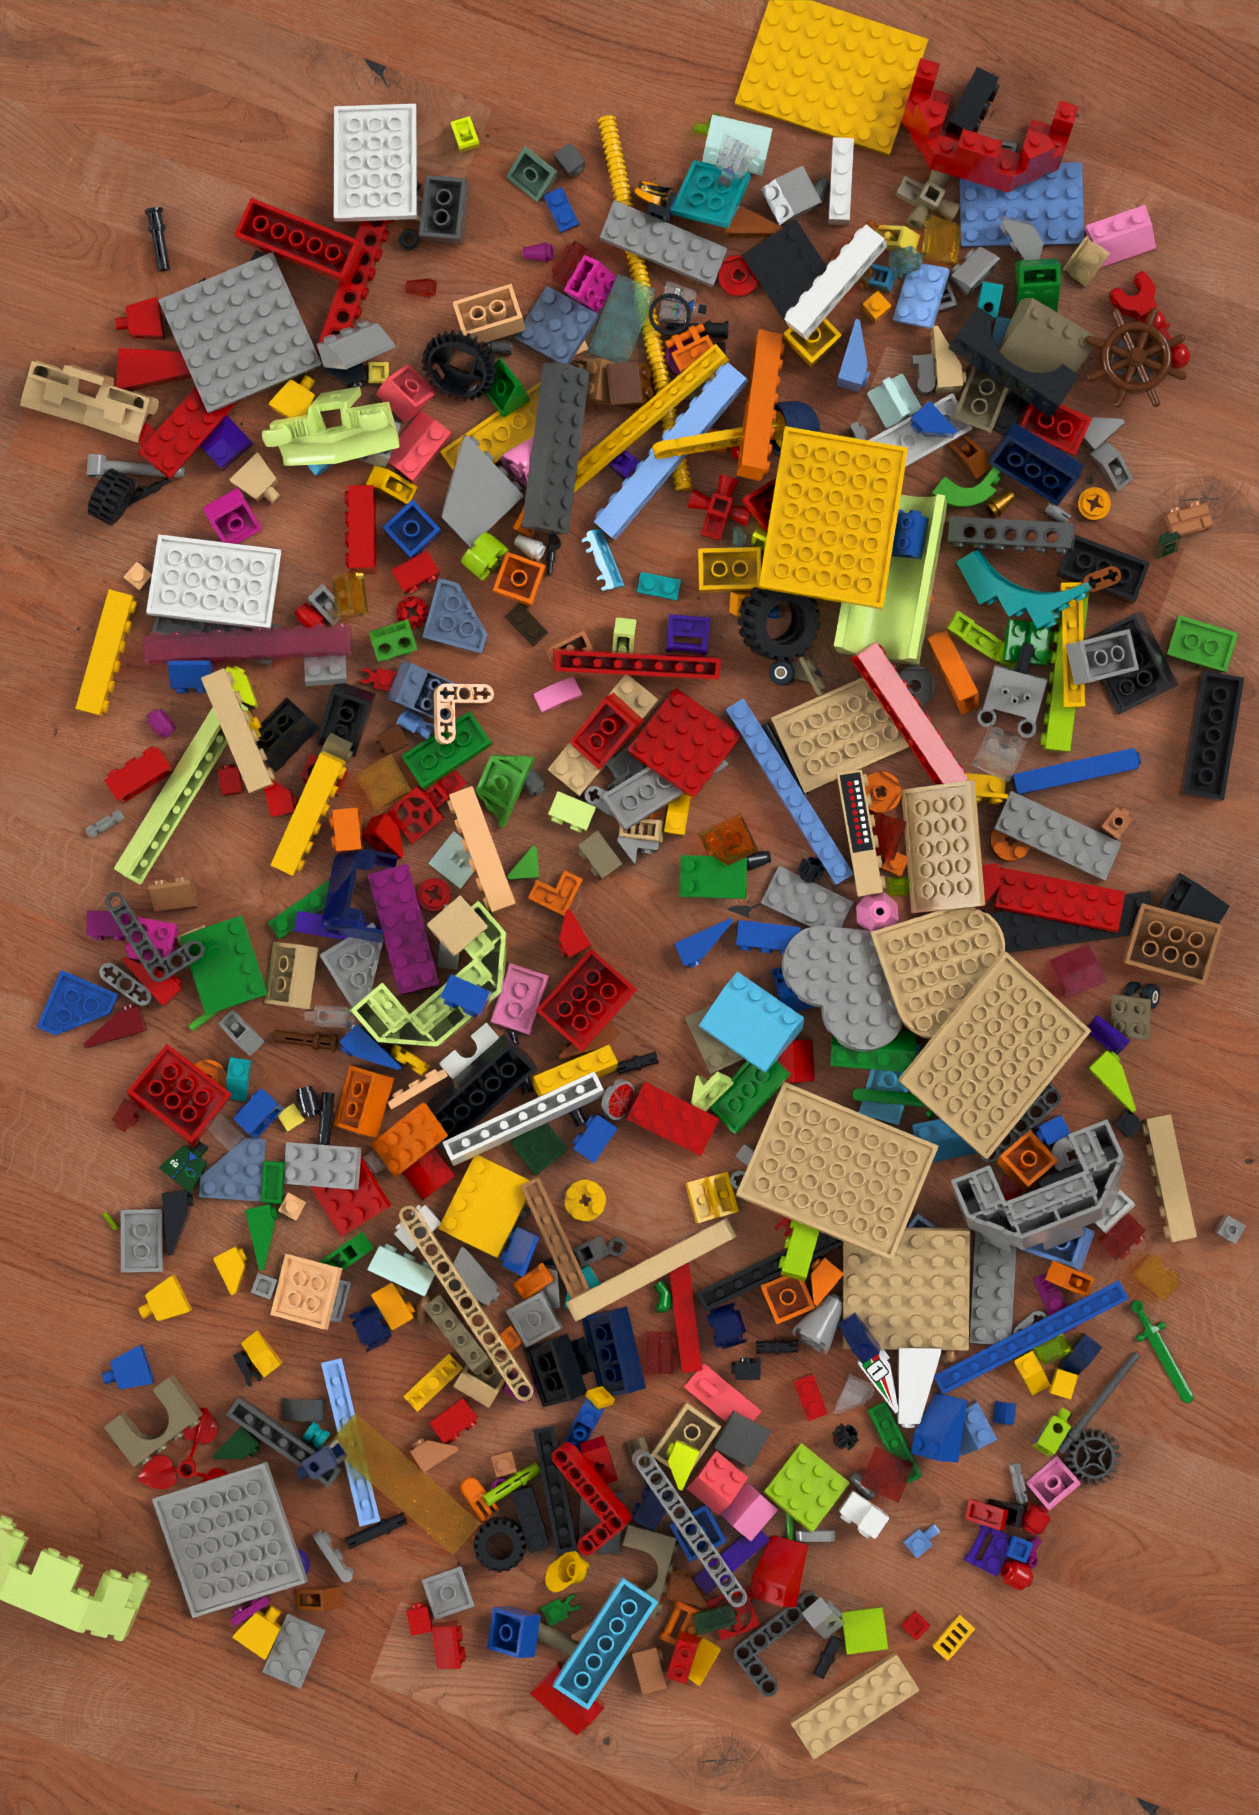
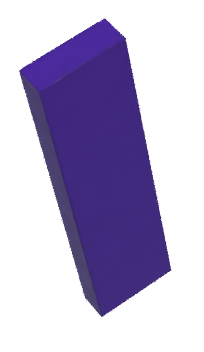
M298 910L294 931L343 940L370 923ZM374 924V925L376 926L377 930L379 931V926H380V925H379V924Z
M762 1530L752 1541L742 1535L724 1550L720 1556L731 1572H734L770 1539ZM715 1558L711 1563H709L708 1566L715 1565L717 1562V1558ZM705 1568L693 1577V1580L706 1595L717 1586ZM723 1575V1576L720 1578V1583H721L725 1578H727L728 1575Z

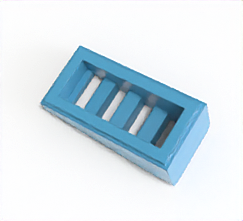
M872 264L862 277L859 278L857 283L891 292L896 272L892 268ZM869 270H872L870 278L867 279ZM878 272L880 273L878 281H875Z

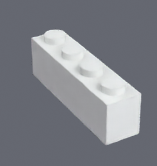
M833 137L828 225H849L853 138Z

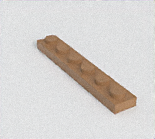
M540 1177L520 1185L571 1299L590 1290Z

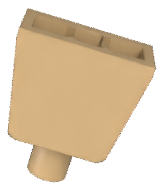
M258 453L229 479L235 487H238L257 502L265 497L273 504L281 496L274 489L278 484V480Z

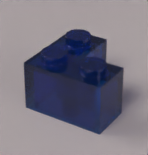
M646 1484L641 1493L643 1499L640 1503L636 1502L631 1511L634 1514L632 1520L655 1532L663 1515L665 1516L667 1512L651 1488ZM671 1490L664 1491L662 1498H669Z

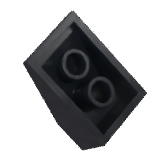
M346 683L334 684L330 692L316 744L323 746L330 733L353 743L350 751L353 752L352 756L355 757L376 694Z

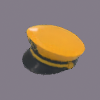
M639 181L638 187H636L634 192L649 203L652 202L666 207L668 191L673 188L663 187L647 181Z

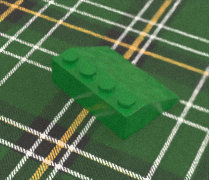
M242 915L180 936L183 946L190 941H198L206 948L205 956L190 966L205 1015L268 995ZM199 945L191 947L190 952L192 956L200 954L201 948Z

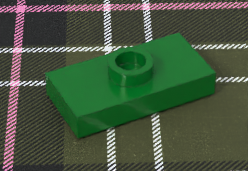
M263 1161L261 1203L282 1204L285 1162Z

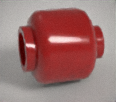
M1039 1503L1037 1506L1033 1504L1028 1505L1023 1512L1021 1528L1033 1536L1035 1534H1042L1051 1521L1050 1516L1047 1514L1049 1510Z
M1018 1560L1006 1562L1001 1571L1004 1584L1020 1591L1029 1587L1034 1579L1031 1567Z

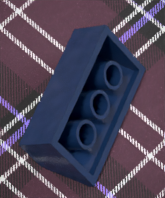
M627 1306L592 1313L582 1318L589 1350L591 1349L599 1368L594 1371L597 1386H603L612 1396L629 1394L646 1388Z

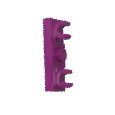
M1046 1272L1034 1277L1033 1281L1049 1316L1067 1307L1060 1287L1045 1280L1048 1273ZM1074 1327V1328H1072V1329H1070V1330H1068V1331H1066V1332H1064V1333H1062V1334H1065V1333L1070 1332V1331H1072V1330H1074V1329H1077V1328Z

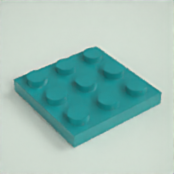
M693 160L671 208L672 215L729 229L751 180L750 173L733 169L734 175H731L724 171L725 167ZM722 176L730 179L727 187L719 184Z

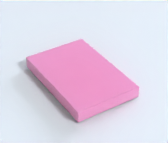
M509 963L503 981V991L498 996L490 1022L530 1035L537 1014L536 1009L540 1005L549 976Z

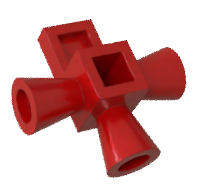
M719 475L718 492H713L712 498L693 488L687 508L708 510L701 536L720 541L728 517L747 526L751 512L746 506L732 505L733 498H730L739 482L737 479L726 475Z

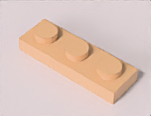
M434 1069L425 1075L427 1079L421 1082L418 1079L409 1084V1090L404 1092L401 1089L392 1094L393 1099L387 1103L391 1109L403 1104L448 1077L446 1071L443 1069L437 1072Z

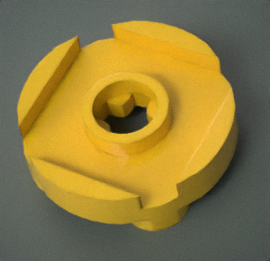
M394 1044L391 1049V1056L404 1065L406 1062H409L407 1066L420 1075L424 1072L426 1073L430 1067L425 1061H421L417 1056L397 1044Z
M587 1179L579 1180L573 1183L567 1190L564 1200L565 1207L573 1218L581 1221H591L603 1212L606 1204V1195L602 1187L596 1182ZM583 1194L591 1197V1201L588 1202L589 1206H585L583 1203L580 1204L579 1200L582 1199Z

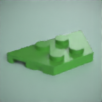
M494 754L489 758L475 792L485 802L490 813L493 812L499 821L498 825L502 828L506 826L536 758L534 756Z

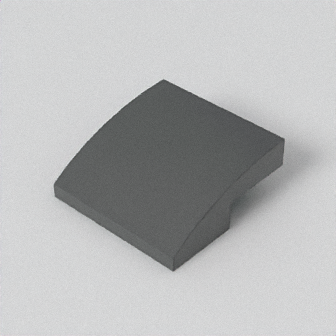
M733 1410L712 1447L751 1468L771 1431Z

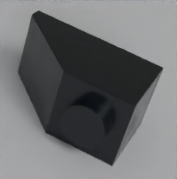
M363 362L348 369L325 368L323 365L321 366L324 375L348 388H363L368 383Z

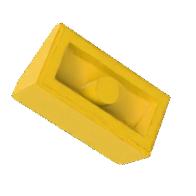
M702 1637L688 1679L700 1686L721 1651V1647Z

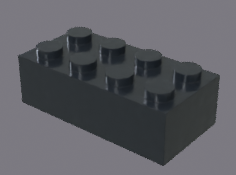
M1075 535L1074 551H1068V554H1063L1055 576L1073 583L1082 582L1086 575L1114 566L1121 572L1120 581L1116 585L1098 592L1126 603L1134 604L1150 562ZM1108 571L1109 574L1103 577V580L1111 579L1113 582L1116 573L1112 574L1111 571ZM1089 578L1088 583L1092 587V589H1094V585L1096 583H1099L1100 580L1097 579L1095 581H1092V579Z

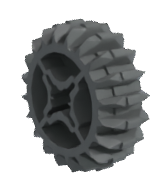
M1092 1428L1088 1430L1089 1435H1086V1432L1082 1430V1437L1071 1444L1073 1446L1072 1449L1068 1448L1065 1451L1071 1454V1456L1064 1457L1066 1461H1071L1066 1467L1068 1469L1074 1468L1071 1471L1074 1476L1079 1473L1077 1477L1079 1482L1085 1477L1084 1482L1086 1485H1089L1091 1479L1093 1485H1097L1098 1478L1104 1484V1476L1112 1479L1113 1477L1109 1472L1111 1470L1114 1473L1118 1472L1113 1467L1114 1464L1121 1465L1120 1461L1115 1460V1458L1122 1456L1121 1453L1114 1452L1120 1446L1118 1444L1112 1446L1115 1438L1108 1439V1432L1101 1436V1429H1097L1095 1435ZM1099 1440L1103 1444L1096 1448H1090L1085 1442ZM1081 1447L1084 1451V1458L1078 1465L1077 1452ZM1087 1449H1088L1090 1452H1093L1094 1454H1095V1452H1097V1454H1096V1458H1097V1459H1096V1460L1099 1462V1464H1098L1097 1462L1093 1461L1092 1459H1091V1461H1089V1459H1090L1091 1457H1090V1455H1089ZM1108 1449L1109 1461L1105 1467L1102 1462V1456L1105 1450ZM1091 1465H1095L1101 1471L1097 1473H1086L1082 1470L1084 1468H1088Z

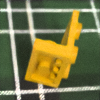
M965 774L968 778L966 781L975 780L977 803H980L982 800H988V804L1000 805V803L1008 799V794H1005L1006 776Z

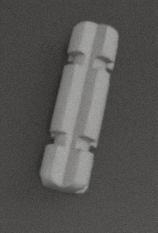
M121 810L114 811L111 816L107 815L95 822L94 826L90 825L85 829L87 835L90 838L97 836L98 832L102 833L114 826L115 822L119 823L124 820V815Z
M1012 1463L1009 1465V1469L1013 1475L1011 1478L1014 1492L1017 1494L1015 1495L1018 1504H1025L1028 1502V1497L1025 1493L1026 1488L1023 1474H1021L1020 1463Z

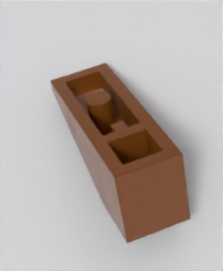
M739 206L729 229L725 228V238H767L782 226Z

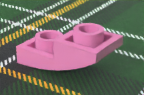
M574 677L534 693V698L542 713L556 709L563 703L582 696Z

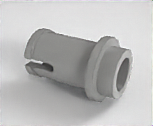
M1052 502L1044 509L1047 516L1050 515L1058 522L1067 523L1071 517V514H1068Z

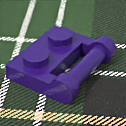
M669 614L666 652L675 650L707 655L710 618ZM673 636L702 639V645L673 642Z
M980 1525L979 1528L981 1530L969 1553L965 1555L964 1560L997 1577L1007 1558L1005 1553L1012 1536L1000 1530ZM991 1533L993 1536L981 1560H979L976 1556L987 1534Z

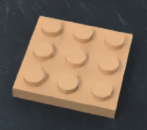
M285 1254L270 1315L328 1330L342 1268Z

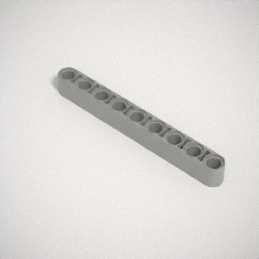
M639 1449L635 1451L632 1456L635 1467L724 1597L734 1607L743 1606L747 1600L746 1592L660 1466L647 1450ZM643 1456H648L647 1463L639 1465V1459ZM654 1473H659V1479L651 1482V1476ZM671 1490L669 1498L663 1499V1492ZM677 1507H682V1513L675 1516L674 1510ZM694 1524V1529L691 1532H685L687 1525ZM700 1541L706 1542L704 1548L697 1549V1544ZM717 1558L715 1565L708 1566L710 1559ZM723 1575H728V1580L720 1583V1578ZM736 1591H739V1597L735 1600H732V1594Z

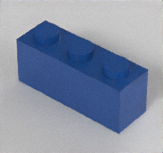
M738 920L735 946H740L739 950L744 951L760 948V952L772 954L773 950H778L783 955L788 943L800 932L801 927Z

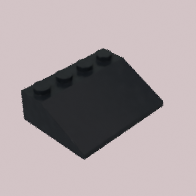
M796 219L791 220L741 255L783 320L786 317L787 311L797 305L801 295L805 291L810 290L814 280L819 275L822 276L827 268Z
M1142 611L1134 613L1086 638L1089 639L1130 629L1139 670L1101 679L1118 715L1178 686Z

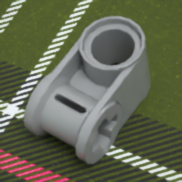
M597 786L589 787L584 793L586 803L615 818L602 799V795L607 791ZM595 790L599 799L591 801L588 792L592 793Z

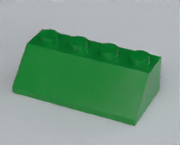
M900 1030L897 1036L886 1046L869 1052L851 1050L838 1043V1040L832 1035L830 1066L904 1072L915 1059L916 1034L912 1031Z

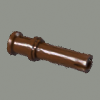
M276 1029L274 1042L310 1046L317 1051L325 1049L336 1053L338 1035H321L320 1032L312 1035Z

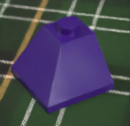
M227 415L200 447L224 471L247 451L253 443Z

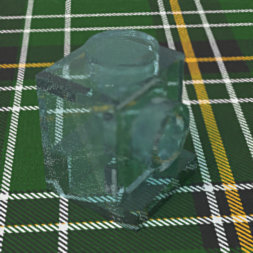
M912 246L889 252V270L898 279L902 278V274H910L921 269V264L923 263L922 256Z

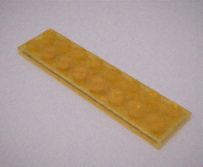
M356 1412L330 1441L332 1442L337 1438L348 1455L345 1460L452 1555L458 1551L481 1524Z

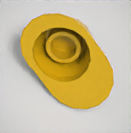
M576 1551L565 1553L549 1566L545 1577L546 1586L552 1592H560L570 1585L579 1584L586 1576V1571L590 1567L589 1563L585 1562Z

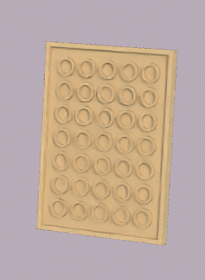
M1002 951L904 1071L898 1081L983 1158L988 1159L1091 1030L1007 952Z
M784 1082L736 1196L892 1261L939 1146Z

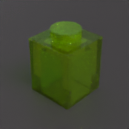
M1063 1333L1035 1347L1036 1355L1044 1365L1066 1356L1071 1351Z

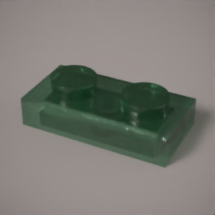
M1169 531L1160 536L1155 550L1158 559L1178 551L1181 539L1178 531L1173 533Z
M730 1603L691 1614L697 1636L738 1624L734 1608Z

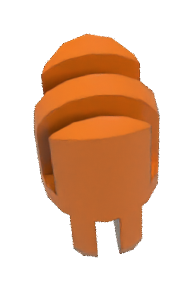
M465 1478L460 1485L461 1492L482 1522H484L486 1518L475 1502L479 1503L489 1517L492 1516V1511L482 1499V1495L486 1494L487 1491L476 1478ZM495 1503L491 1505L495 1512L499 1510Z

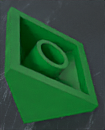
M498 358L494 367L497 369V372L494 374L496 378L491 388L485 394L501 416L507 417L530 400L523 386L503 359Z

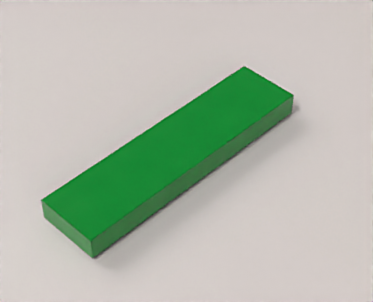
M886 1401L868 1408L869 1416L903 1485L922 1477Z

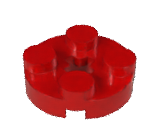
M741 255L730 256L719 269L718 281L727 295L731 297H744L756 289L758 280ZM736 271H739L740 274L744 273L745 276L742 277V281L733 278Z

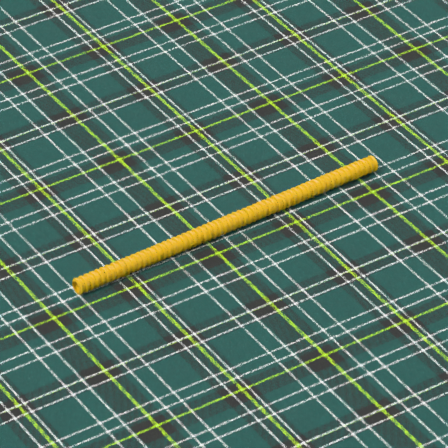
M612 115L603 116L598 120V124H600L599 130L602 131L600 135L603 137V148L606 149L604 154L607 155V167L610 168L608 173L611 174L609 178L612 180V192H615L613 197L616 199L615 201L633 208L634 203H631L633 198L630 197V185L627 184L629 179L626 178L628 174L625 172V160L622 159L624 155L621 153V141H618L620 136L617 135V123L614 122L616 117ZM625 251V254H628L626 259L629 261V272L632 273L630 278L633 279L631 282L634 285L633 291L636 292L634 294V297L637 298L635 302L638 304L637 310L640 311L638 316H641L639 321L642 323V335H645L643 340L646 341V353L649 354L647 356V359L650 360L648 364L651 366L650 370L653 373L651 375V378L654 379L652 383L655 385L654 391L659 393L671 380L668 377L669 371L666 370L668 365H665L666 359L664 358V347L661 346L663 344V341L660 340L661 334L653 328L649 320V308L654 298L651 296V284H648L650 279L647 277V266L644 265L646 260ZM654 309V310H653V318H654V322H655L656 325L658 326V325H659V322L656 321L657 315H655L656 309ZM673 408L660 419L663 422L661 425L664 429L663 434L669 428L672 429L675 426V421L678 417L676 415L677 409ZM686 458L672 475V478H675L673 481L674 485H676L675 491L678 492L686 491L693 487L690 484V471H687L689 466L686 465L688 462Z

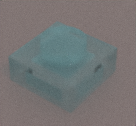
M733 527V548H742V545H746V533L742 532L741 527Z

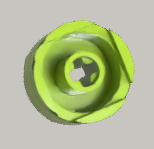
M486 531L475 540V545L467 550L461 560V563L482 581L488 578L491 569L493 571L497 570L502 563L499 559H502L506 552L509 551L506 546Z

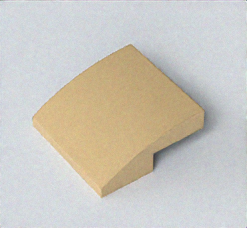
M461 895L427 924V927L454 957L488 927Z

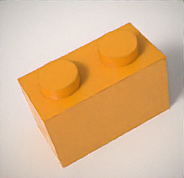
M391 1282L371 1294L392 1331L415 1317L413 1313L416 1312L410 1301L406 1302L402 1296L405 1292L401 1285L395 1284V1282Z

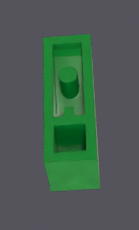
M271 1203L245 1210L259 1271L266 1269L276 1226L275 1220L278 1219L276 1207H272Z
M362 1231L320 1262L342 1268L343 1271L374 1249V1247Z

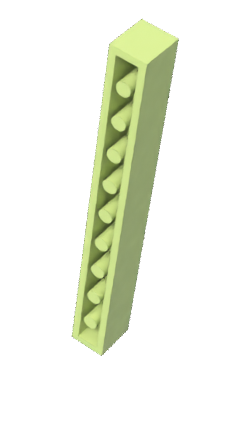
M241 704L243 711H248L249 708ZM213 707L114 867L116 871L139 885L142 884L228 743Z

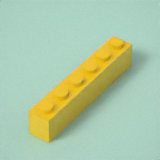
M108 590L76 709L101 717H103V713L108 711L110 701H107L109 693H112L115 687V681H113L114 674L118 673L121 662L118 661L120 653H124L126 647L124 638L126 633L129 634L132 622L129 620L131 613L134 614L137 608L136 598L132 595Z
M325 751L319 754L271 866L292 876L297 871H302L305 864L303 860L305 853L309 854L314 844L311 842L313 835H317L321 829L322 824L319 823L321 817H325L329 811L330 797L334 798L337 793L338 779L342 780L347 770L344 767L346 761Z

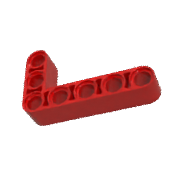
M564 1442L552 1453V1461L601 1519V1522L578 1541L579 1551L583 1555H591L630 1522L631 1514L575 1445L570 1442Z

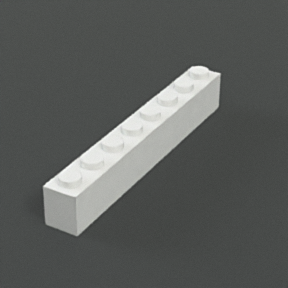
M594 1071L444 1141L443 1145L453 1166L603 1097L604 1090Z

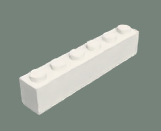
M868 225L858 229L854 234V239L849 244L843 246L836 260H832L827 265L826 271L822 276L819 275L814 280L813 286L809 291H805L801 295L797 305L787 311L784 318L787 325L807 340L887 247L885 239Z

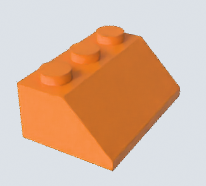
M350 1065L333 1125L377 1138L394 1078Z

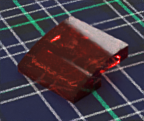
M869 810V815H874L875 827H872L873 835H877L879 847L875 848L876 855L894 861L907 822Z
M875 1446L860 1486L899 1503L914 1463Z

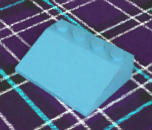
M737 972L723 988L699 1024V1027L766 1073L802 1031L804 1017Z

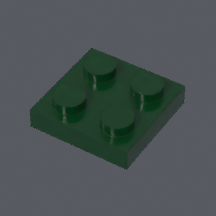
M548 1123L519 1135L510 1143L535 1175L539 1174L568 1150Z

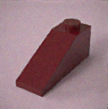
M134 1004L122 1007L123 1011L117 1012L84 1043V1048H90L147 1031L141 1007H135Z

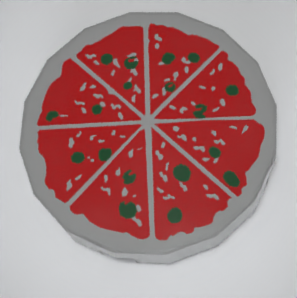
M624 1079L614 1081L615 1084L606 1089L602 1098L601 1105L605 1112L604 1115L613 1120H619L626 1116L634 1103L635 1088L632 1083Z

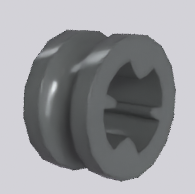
M616 1237L610 1240L608 1244L610 1254L621 1256L626 1251V1242L622 1238ZM615 1241H619L618 1244L620 1242L623 1244L619 1253L611 1249Z

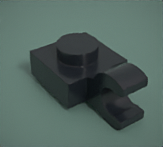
M242 1350L233 1355L249 1387L252 1386L251 1376H256L259 1382L262 1381L261 1374L252 1370L250 1365L253 1363L247 1353L244 1354Z

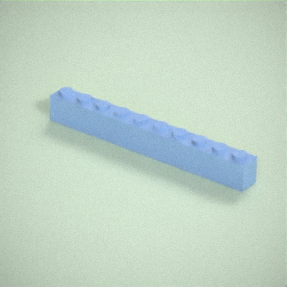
M729 363L720 366L716 371L717 376L712 382L708 381L704 385L702 394L699 397L696 396L690 402V408L686 413H681L677 417L675 426L672 429L669 428L663 434L662 441L707 433L750 381ZM651 448L648 453L649 457L637 465L633 476H628L622 483V489L618 493L615 492L608 501L610 503L606 508H601L597 512L594 523L616 540L687 455L656 459Z

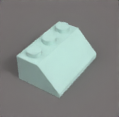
M712 115L702 162L728 168L733 163L731 160L734 161L735 159L733 169L762 176L773 128ZM725 147L733 151L730 158L722 155ZM737 158H745L746 161L744 160L743 164L748 165V167L740 166L739 162L736 161L738 160Z
M387 1243L385 1246L380 1245L367 1270L425 1296L436 1275L429 1263L423 1261L421 1264L415 1261V1256L406 1252L403 1255L396 1252L397 1248Z

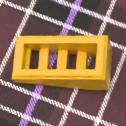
M959 1614L932 1643V1647L949 1661L975 1628ZM958 1623L967 1629L965 1633L957 1626ZM953 1629L961 1635L960 1639L951 1632ZM949 1636L956 1643L952 1645L946 1637ZM942 1642L950 1648L948 1652L941 1646Z

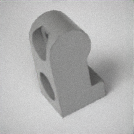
M933 354L913 355L911 358L912 367L918 368L916 389L921 395H929L935 387Z

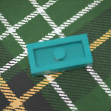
M641 572L637 593L677 601L681 580Z

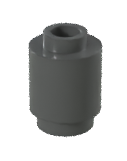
M531 769L523 788L531 797L533 795L538 797L545 791L544 785L546 782L534 769Z

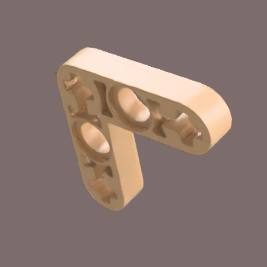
M442 684L436 687L434 690V730L436 741L445 745L455 739V704L488 703L493 699V689L485 684ZM461 688L466 689L469 693L466 700L459 696ZM443 689L445 692L454 691L453 695L446 696L445 699L443 695H440V691H443ZM483 689L488 694L484 699L483 696H474V693L481 692ZM443 708L449 711L450 715L447 720H443L440 717V711ZM446 723H449V724H450V726L448 725V726H446V727H445V726H440V724H446ZM444 731L449 733V737L446 740L445 737L441 736V733Z

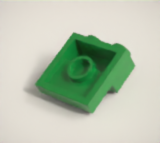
M1008 619L1002 661L1017 663L1022 643L1027 642L1034 645L1029 665L1046 666L1047 662H1050L1052 658L1049 643L1054 639V630H1051V627L1045 629V627L1037 629L1033 621L1025 622Z

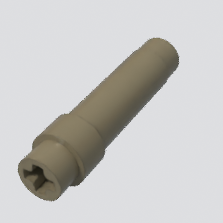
M539 1624L537 1640L571 1656L579 1641L573 1640L571 1636L548 1625Z

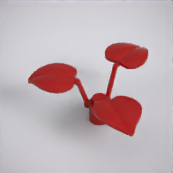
M199 1408L203 1413L198 1418L200 1423L192 1429H189L188 1426L183 1429L185 1439L195 1440L188 1459L183 1460L179 1467H173V1462L169 1457L165 1455L153 1456L145 1464L138 1477L141 1483L155 1489H167L172 1487L177 1481V1475L174 1471L179 1473L182 1478H190L192 1476L204 1477L199 1483L228 1474L225 1470L217 1467L211 1469L208 1475L197 1472V1464L192 1459L198 1441L207 1444L216 1437L218 1432L216 1420L207 1408Z

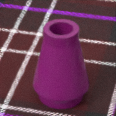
M544 242L523 247L524 259L546 263L553 261L554 250L552 244Z

